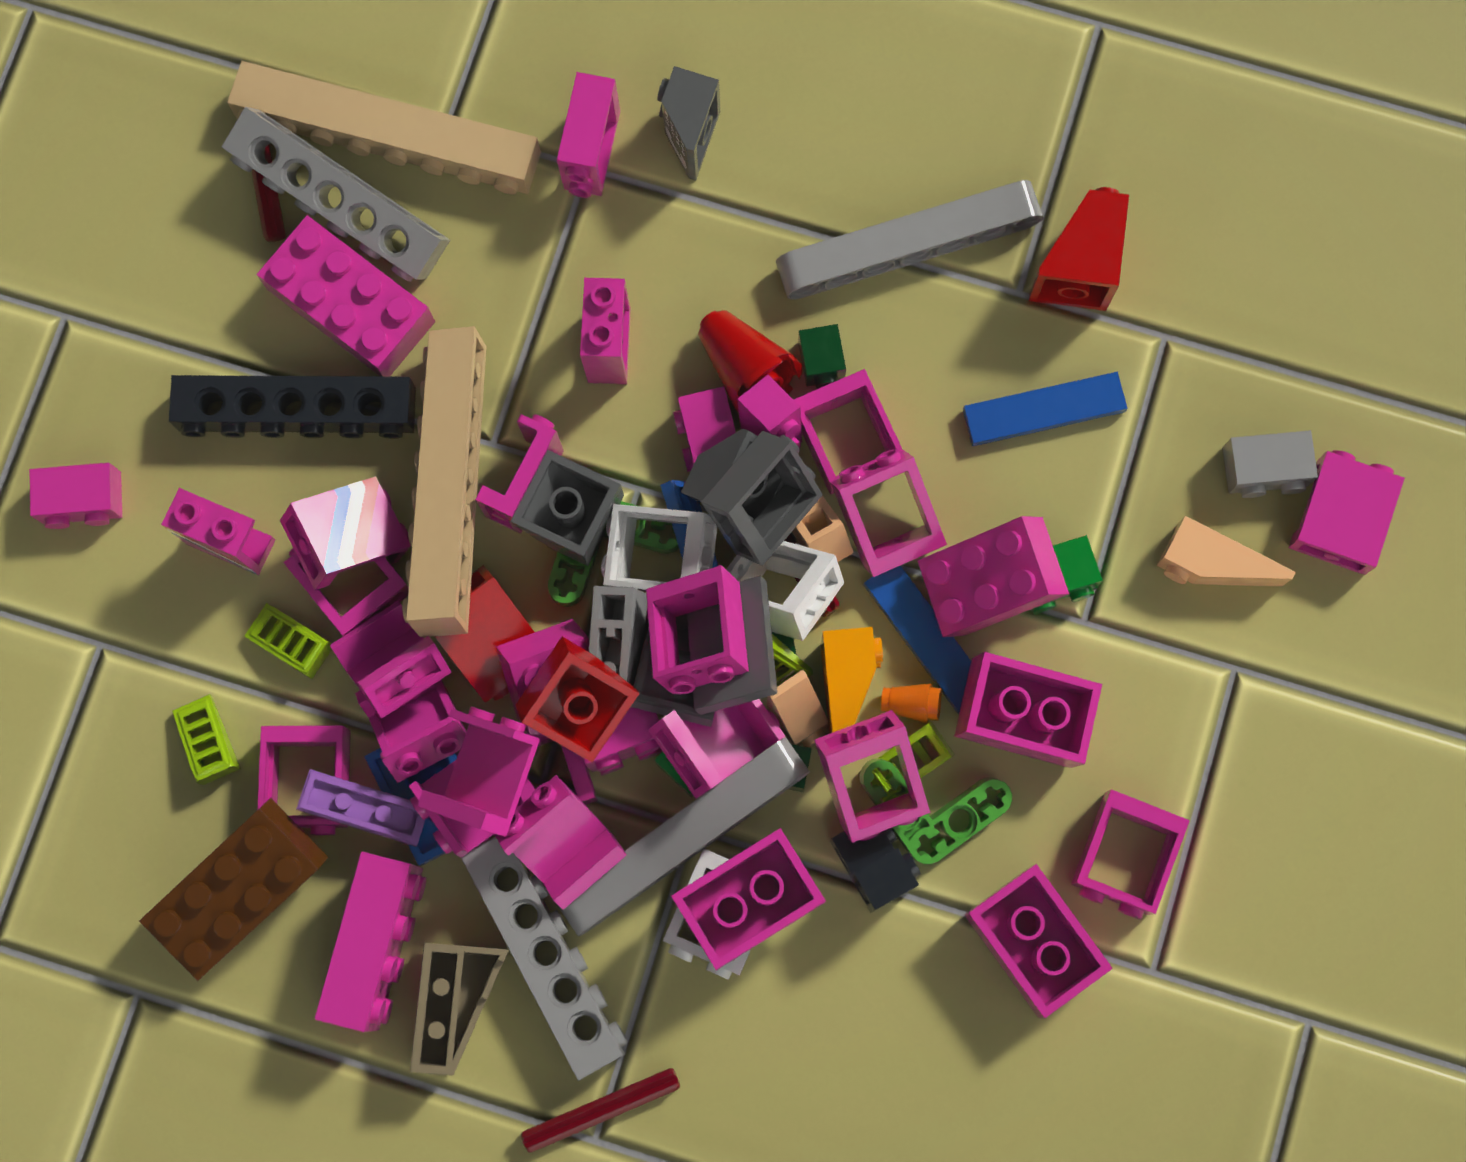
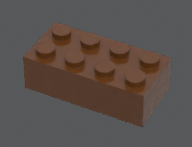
M270 798L142 917L139 922L199 981L323 865L328 856Z

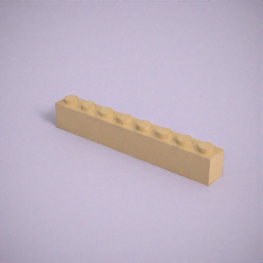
M245 61L240 63L227 101L237 120L245 107L259 109L295 135L299 134L310 137L313 142L327 147L332 146V144L345 146L350 152L360 156H368L369 153L383 156L386 161L395 165L404 166L406 163L418 165L422 170L433 175H442L443 172L456 175L459 180L471 185H479L480 182L494 185L500 192L511 195L517 192L529 193L541 155L538 138L531 135Z
M475 326L429 331L428 347L423 349V363L426 368L425 381H422L420 384L423 414L417 419L420 451H416L414 456L418 477L417 487H413L411 493L415 515L414 523L409 525L408 530L412 553L411 560L407 561L405 568L409 591L408 598L404 599L402 605L405 622L414 629L419 637L468 634L476 516L475 499L477 497L487 347Z

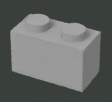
M1311 430L1233 437L1222 448L1229 494L1241 493L1242 498H1255L1266 495V490L1281 489L1282 494H1297L1306 491V487L1318 478Z

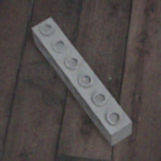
M245 107L222 145L223 149L232 154L230 161L245 171L251 172L254 169L264 176L262 182L266 186L280 194L286 191L297 198L294 204L298 208L312 216L319 213L329 220L326 225L329 229L345 238L350 234L361 242L359 248L364 253L377 260L382 256L393 264L391 270L395 274L409 282L413 278L416 280L427 279L450 242V239L259 109ZM272 143L276 148V158L269 164L264 157V151L267 145ZM305 165L309 172V178L301 186L296 179V172L300 166ZM336 186L341 193V202L337 207L333 208L328 201V194ZM367 208L374 216L373 225L368 230L364 229L360 223L361 213ZM398 230L402 231L406 237V246L401 252L395 250L392 244V237Z
M496 837L462 857L461 859L578 1081L624 1056L625 1052L622 1046L628 1043L617 1021L609 1024L602 1010L608 1004L597 984L590 987L582 973L588 969L582 954L577 947L570 950L563 937L565 933L569 932L558 910L551 913L543 899L549 895L545 885L535 875L531 876L527 867L513 853L508 856L503 851ZM514 869L518 874V884L513 890L504 892L498 885V877L503 870ZM533 905L538 912V920L531 928L524 929L518 924L517 913L523 906ZM546 941L552 942L558 951L556 960L548 966L542 965L536 957L538 946ZM564 978L572 979L577 985V995L569 1003L560 1001L556 996V986ZM583 1015L592 1017L597 1023V1033L591 1040L581 1039L575 1031V1024Z

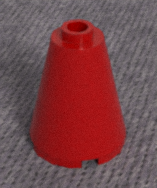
M727 310L712 311L702 319L698 337L736 411L739 412L737 399L767 375L788 395L791 393L793 388L789 384L794 375L800 379L802 374V364L793 354Z

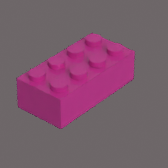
M308 215L256 274L269 292L378 376L390 377L435 323L429 308Z
M361 851L315 1020L361 1032L378 1031L381 1023L385 1025L388 1023L393 1007V1000L388 999L392 982H399L404 967V959L399 958L404 941H410L415 927L416 919L410 917L414 901H421L426 887L427 878L422 876L424 868Z

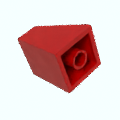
M1100 187L1096 190L1089 189L1039 267L1029 293V301L1107 311L1120 282L1130 194L1119 193L1117 189L1110 187Z
M482 565L472 573L468 634L434 637L486 703L492 698L494 701H497L509 693L496 646L535 632L496 579Z

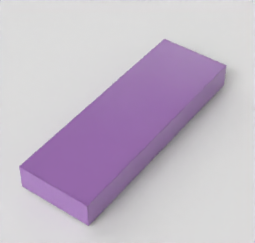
M312 769L308 772L296 810L414 847H417L425 822L408 799Z

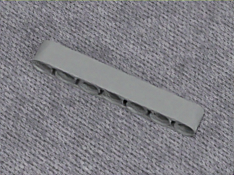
M1022 180L795 249L781 255L775 262L788 299H800L1031 228L1040 223L1044 217L1031 181Z
M787 738L778 741L625 850L627 855L564 910L558 904L557 906L577 936L585 934L701 852L703 848L708 847L807 776L810 771Z

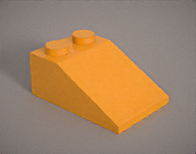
M873 627L822 632L820 645L829 734L856 723L876 668H881V662H883L881 637L874 638Z

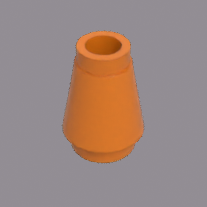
M931 683L892 688L884 687L881 698V711L888 712L893 710L898 716L926 724L929 723V720L939 721L942 690L941 688H933Z

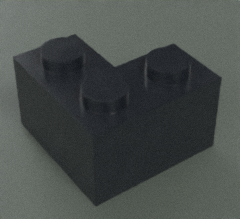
M892 828L880 832L870 840H859L852 843L845 831L830 840L870 913L919 886L916 877L921 875L920 870L909 852L902 855L898 848L894 849L891 843L897 841V838Z

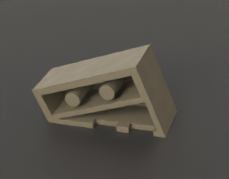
M424 942L410 1072L454 1075L509 950Z

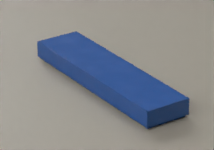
M1117 371L965 405L963 413L973 447L1125 413L1128 408Z
M901 565L878 576L871 577L864 582L863 586L938 688H941L943 695L959 715L971 660L954 637L942 636L933 608Z

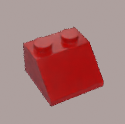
M562 636L516 703V708L522 723L593 763L638 697L639 692L598 657Z

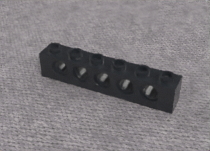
M171 375L169 422L182 435L187 437H204L206 432H221V435L225 437L240 438L245 436V432H260V435L264 437L281 438L284 437L285 432H300V436L306 438L324 437V433H339L344 438H362L363 433H379L380 437L397 439L402 438L403 433H414L416 387L410 377ZM222 401V407L218 413L207 415V409L211 403ZM254 401H262V407L258 413L246 415V409L249 404ZM294 401L302 402L298 413L290 416L285 415L286 407ZM334 401L342 403L338 413L332 416L324 415L325 408L329 403ZM371 402L381 403L378 413L372 416L363 415L366 405Z

